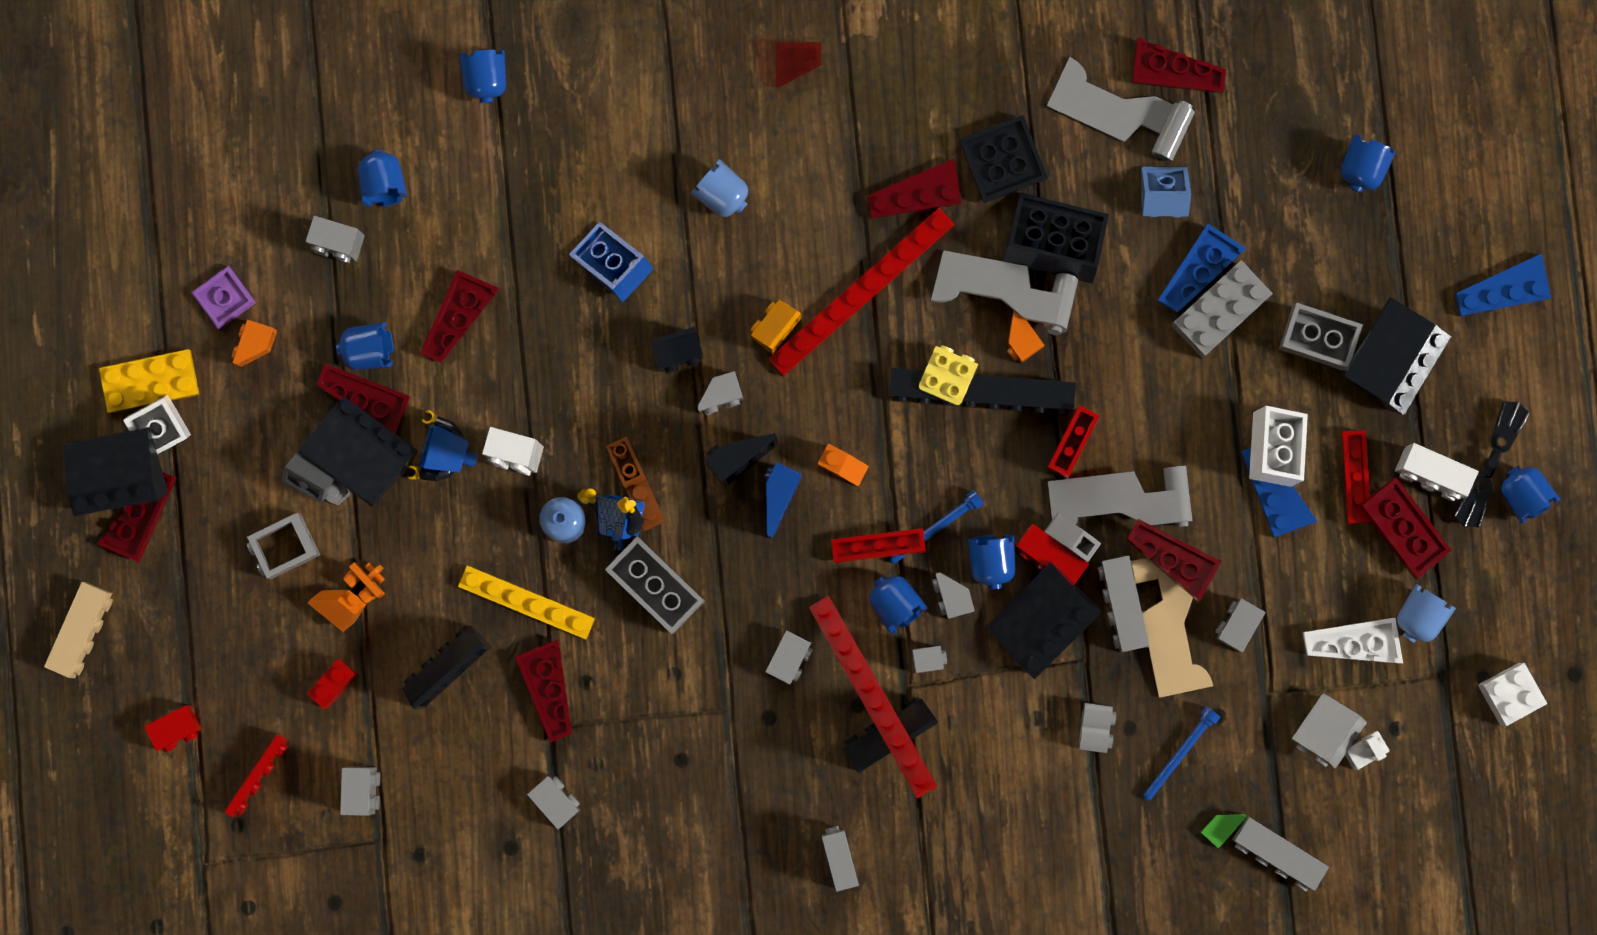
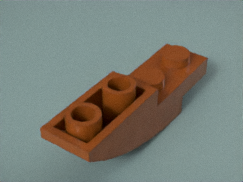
M624 437L607 445L606 448L629 498L645 502L642 516L644 519L643 530L646 531L665 522L628 438Z

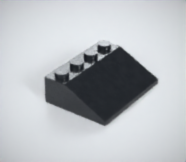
M1020 192L1003 262L1024 265L1031 269L1055 275L1066 273L1075 276L1079 281L1093 284L1099 265L1109 214Z
M1389 297L1342 376L1388 411L1404 415L1451 336L1436 324Z
M345 397L330 410L298 451L300 455L371 507L409 469L408 467L411 466L418 450Z
M150 427L64 444L67 495L73 516L157 501L169 493Z
M773 433L724 444L721 447L715 445L706 453L707 458L705 462L726 488L779 445L778 437Z
M1050 562L986 627L1014 660L1035 679L1100 615L1101 609L1055 564Z
M473 626L461 628L455 634L457 639L451 644L446 642L438 650L440 654L434 660L432 657L427 659L421 665L422 671L417 675L412 673L404 681L406 685L402 690L414 710L424 709L492 647Z
M914 697L904 703L905 709L899 713L894 710L911 740L938 723L922 698L917 701ZM875 723L864 729L866 733L859 738L855 734L844 741L846 746L843 749L858 773L891 753Z

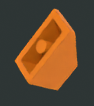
M1013 311L1007 344L1009 349L1007 352L1014 361L1018 360L1021 364L1045 345L1027 320Z
M830 444L826 446L817 464L822 469L857 487L860 485L869 467L850 454Z
M321 590L308 602L310 606L342 632L355 623L367 605L350 590Z

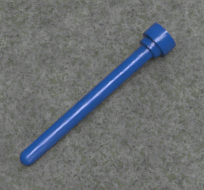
M974 489L966 494L965 502L924 531L925 541L969 509H979L984 505ZM906 555L889 557V562L895 564Z
M1206 706L1202 710L1201 721L1143 795L1145 800L1153 798L1208 726L1211 727L1212 724H1216L1221 718L1209 707Z

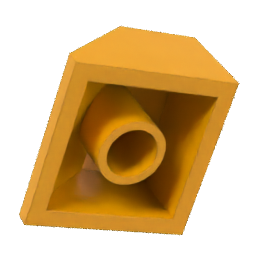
M780 299L777 303L772 302L765 310L767 315L761 322L758 319L751 328L753 332L751 338L772 355L801 320V313Z

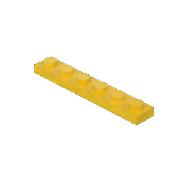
M466 566L458 586L586 640L595 618L470 566Z

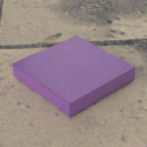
M229 265L191 292L219 330L256 304V301Z

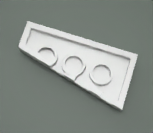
M1395 618L1302 632L1306 655L1403 663Z

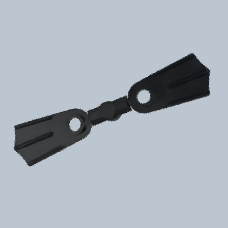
M1503 401L1490 441L1492 452L1489 459L1483 462L1484 470L1481 475L1484 476L1476 477L1468 497L1462 498L1453 514L1463 527L1479 528L1481 526L1493 487L1490 479L1495 469L1499 466V459L1502 453L1511 448L1530 414L1520 402ZM1499 438H1503L1506 443L1504 446H1500L1498 444ZM1480 482L1486 484L1485 490L1479 489L1478 485Z

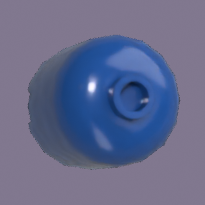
M496 50L473 51V54L466 56V52L459 53L463 88L469 97L479 99V103H492L493 98L499 97L505 92L507 84L505 50H500L498 54H496Z
M1353 135L1341 166V176L1350 184L1349 188L1362 193L1363 189L1374 190L1383 182L1396 151L1390 150L1389 146L1372 139L1368 143L1361 140L1362 136Z
M374 150L360 161L358 165V179L361 201L364 206L372 207L371 203H380L381 207L401 203V197H408L401 164L395 155L384 153L383 150Z
M379 322L347 328L340 337V343L336 345L338 357L342 358V361L348 368L354 370L391 367L393 361L389 360V353H394L391 331L385 330L387 323Z
M1516 466L1508 471L1509 477L1504 480L1501 488L1504 498L1520 524L1526 522L1525 517L1529 516L1533 519L1551 508V501L1554 500L1555 503H1558L1561 500L1542 472L1533 466H1527L1522 469Z
M995 535L974 537V540L968 539L971 572L975 581L988 585V589L1002 588L1003 583L1013 579L1016 570L1013 535H1004V538L995 539Z
M883 576L874 582L875 588L870 593L869 602L890 635L897 632L895 628L899 625L906 627L922 615L919 610L924 611L927 609L925 603L903 577L891 576L886 578Z

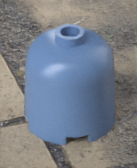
M719 159L715 163L718 168L716 169L713 166L696 186L699 191L694 188L690 194L720 217L731 216L735 211L740 214L747 205L745 199L748 196V186Z
M556 497L549 500L542 507L539 515L540 526L544 534L558 543H570L577 540L583 534L586 526V514L583 507L578 502L566 497Z
M1415 584L1397 616V623L1405 631L1403 636L1415 643L1417 639L1423 642H1430L1438 636L1456 608L1452 605L1446 608L1447 602L1426 589L1423 593L1420 592L1422 587L1418 584Z

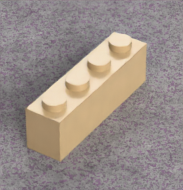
M81 582L46 661L45 668L68 678H75L76 675L79 676L84 668L82 661L85 655L89 654L94 645L92 641L95 632L98 633L103 625L101 618L104 612H107L111 607L113 601L111 596L113 593L90 583Z

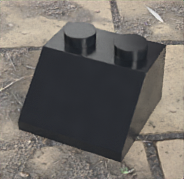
M694 327L650 340L660 372L672 373L679 370L678 366L687 364L688 367L701 363L700 359L704 358Z

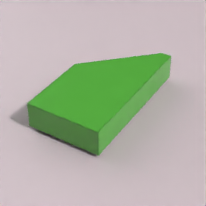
M1245 814L1215 815L1200 833L1219 848L1247 816Z

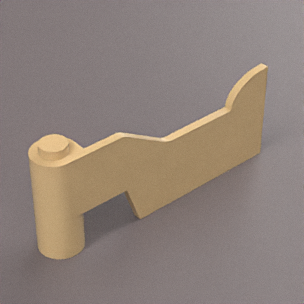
M1143 558L1131 561L1135 584L1158 579L1162 601L1142 612L1158 697L1212 687L1213 683L1208 672L1200 665L1192 664L1184 622L1193 597L1149 559Z

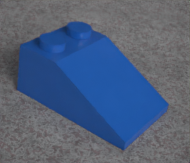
M600 221L569 254L573 260L622 302L653 271V267L641 253Z
M776 462L774 467L769 466L764 477L767 480V536L770 539L773 538L802 478L801 473Z

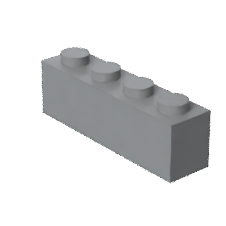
M1124 556L1100 562L1101 567H1097L1100 581L1104 580L1106 589L1102 590L1104 602L1109 603L1111 612H1107L1110 626L1114 625L1116 635H1112L1115 649L1119 648L1120 652L1148 647L1149 642L1130 557Z
M1246 817L1232 841L1237 843L1235 848L1245 854L1249 851L1256 855V861L1266 867L1268 864L1276 867L1275 873L1285 879L1288 876L1296 880L1295 885L1306 892L1308 889L1316 890L1329 868L1250 817Z

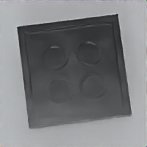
M1023 115L959 139L983 204L1048 179Z

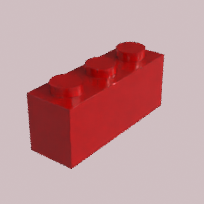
M1081 405L1077 407L1046 468L1047 470L1065 479L1069 478L1100 415Z
M1034 524L1030 525L1015 546L1019 550L1017 554L1027 561L1030 558L1038 563L1036 568L1040 571L1052 562L1074 584H1076L1089 563Z

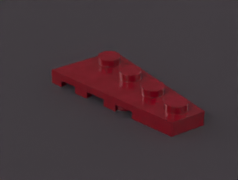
M1137 37L1132 84L1223 94L1226 69L1199 59L1196 60L1186 56V54L1166 49L1164 46L1153 44Z
M954 159L868 195L871 219L961 205Z
M457 270L420 354L443 363L500 288Z
M326 363L316 384L339 401L343 397L347 398L396 435L411 400L409 395Z
M163 472L169 493L157 501L124 507L122 514L116 521H113L109 527L110 530L104 538L98 541L97 545L140 562L177 478Z
M1140 519L1137 520L1127 538V541L1200 603L1221 564L1220 560Z
M559 639L515 657L550 743L572 734Z

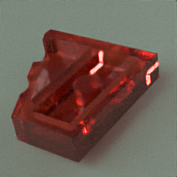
M821 42L775 43L776 87H782L822 65Z

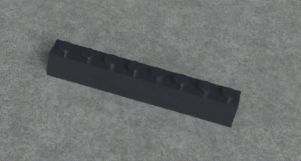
M891 369L889 398H894L893 402L907 403V399L917 400V404L930 405V401H938L940 406H953L948 401L920 390L919 383L925 370ZM974 374L963 398L962 407L976 408V405H985V409L999 410V406L1008 407V411L1022 412V408L1031 409V413L1045 414V410H1052L1055 415L1066 416L1068 412L1074 410L1076 382Z

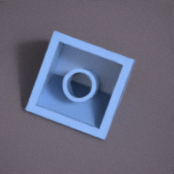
M1142 167L1141 205L1143 216L1189 217L1191 189L1188 168Z

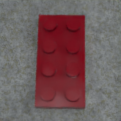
M1397 477L1392 478L1359 506L1414 579H1419L1452 551Z

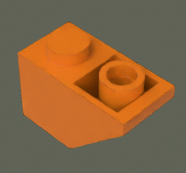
M247 320L246 324H242L239 331V337H241L239 345L235 346L232 352L233 364L242 367L270 353L277 330Z

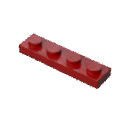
M1366 430L1341 432L1347 524L1371 523L1359 507L1370 498Z
M923 528L831 539L834 563L926 552Z
M282 734L275 736L225 810L226 814L236 817L238 814L241 816L249 805L246 801L250 795H256L262 786L259 782L263 776L267 777L275 767L272 764L277 756L281 757L286 751L288 738Z

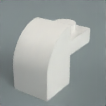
M1375 731L1353 742L1345 756L1352 768L1359 770L1372 761H1380L1387 757L1386 753L1389 752V749L1380 733Z

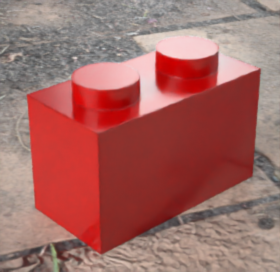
M337 659L308 691L307 695L323 709H329L359 674L343 659Z
M186 705L144 726L155 750H163L164 753L177 748L176 743L182 740L185 743L198 737L197 733L202 731L191 705Z

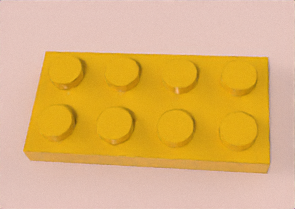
M189 349L99 368L107 412L109 414L148 406L166 395L170 397L171 401L199 395L192 354Z

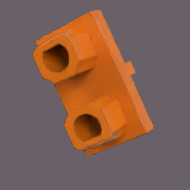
M354 562L349 566L351 570L343 579L351 588L360 581L366 585L358 594L366 604L376 597L381 598L385 594L373 581L375 578L381 584L385 580L380 574L384 569L381 565L374 568L371 563H368L365 568L369 574L358 563Z

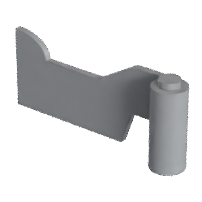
M1069 57L1047 107L1122 142H1125L1140 126L1146 127L1160 134L1151 153L1161 160L1172 162L1195 114V111L1192 109L1193 106L1185 101L1171 104L1155 96L1133 99L1120 98L1086 82L1087 75L1082 65Z
M943 250L931 302L951 301L958 296L959 292L999 299L1023 319L1044 323V327L1050 334L1061 335V333L1067 331L1078 279L1070 274L1059 273L1056 274L1052 292L1031 289L1027 266Z
M1186 466L1163 468L1166 491L1144 493L1134 471L1048 481L1052 520L1058 513L1076 525L1078 517L1123 513L1150 525L1174 523L1175 528L1186 527L1188 522L1193 521Z

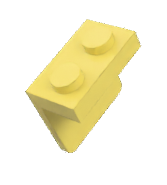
M936 346L919 383V388L952 404L960 405L978 364L974 362L975 359L962 354V356H958L953 353L954 350L946 346Z

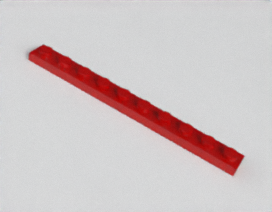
M939 207L768 360L785 376L955 224Z
M827 596L811 605L809 609L915 796L919 798L938 787L830 597Z

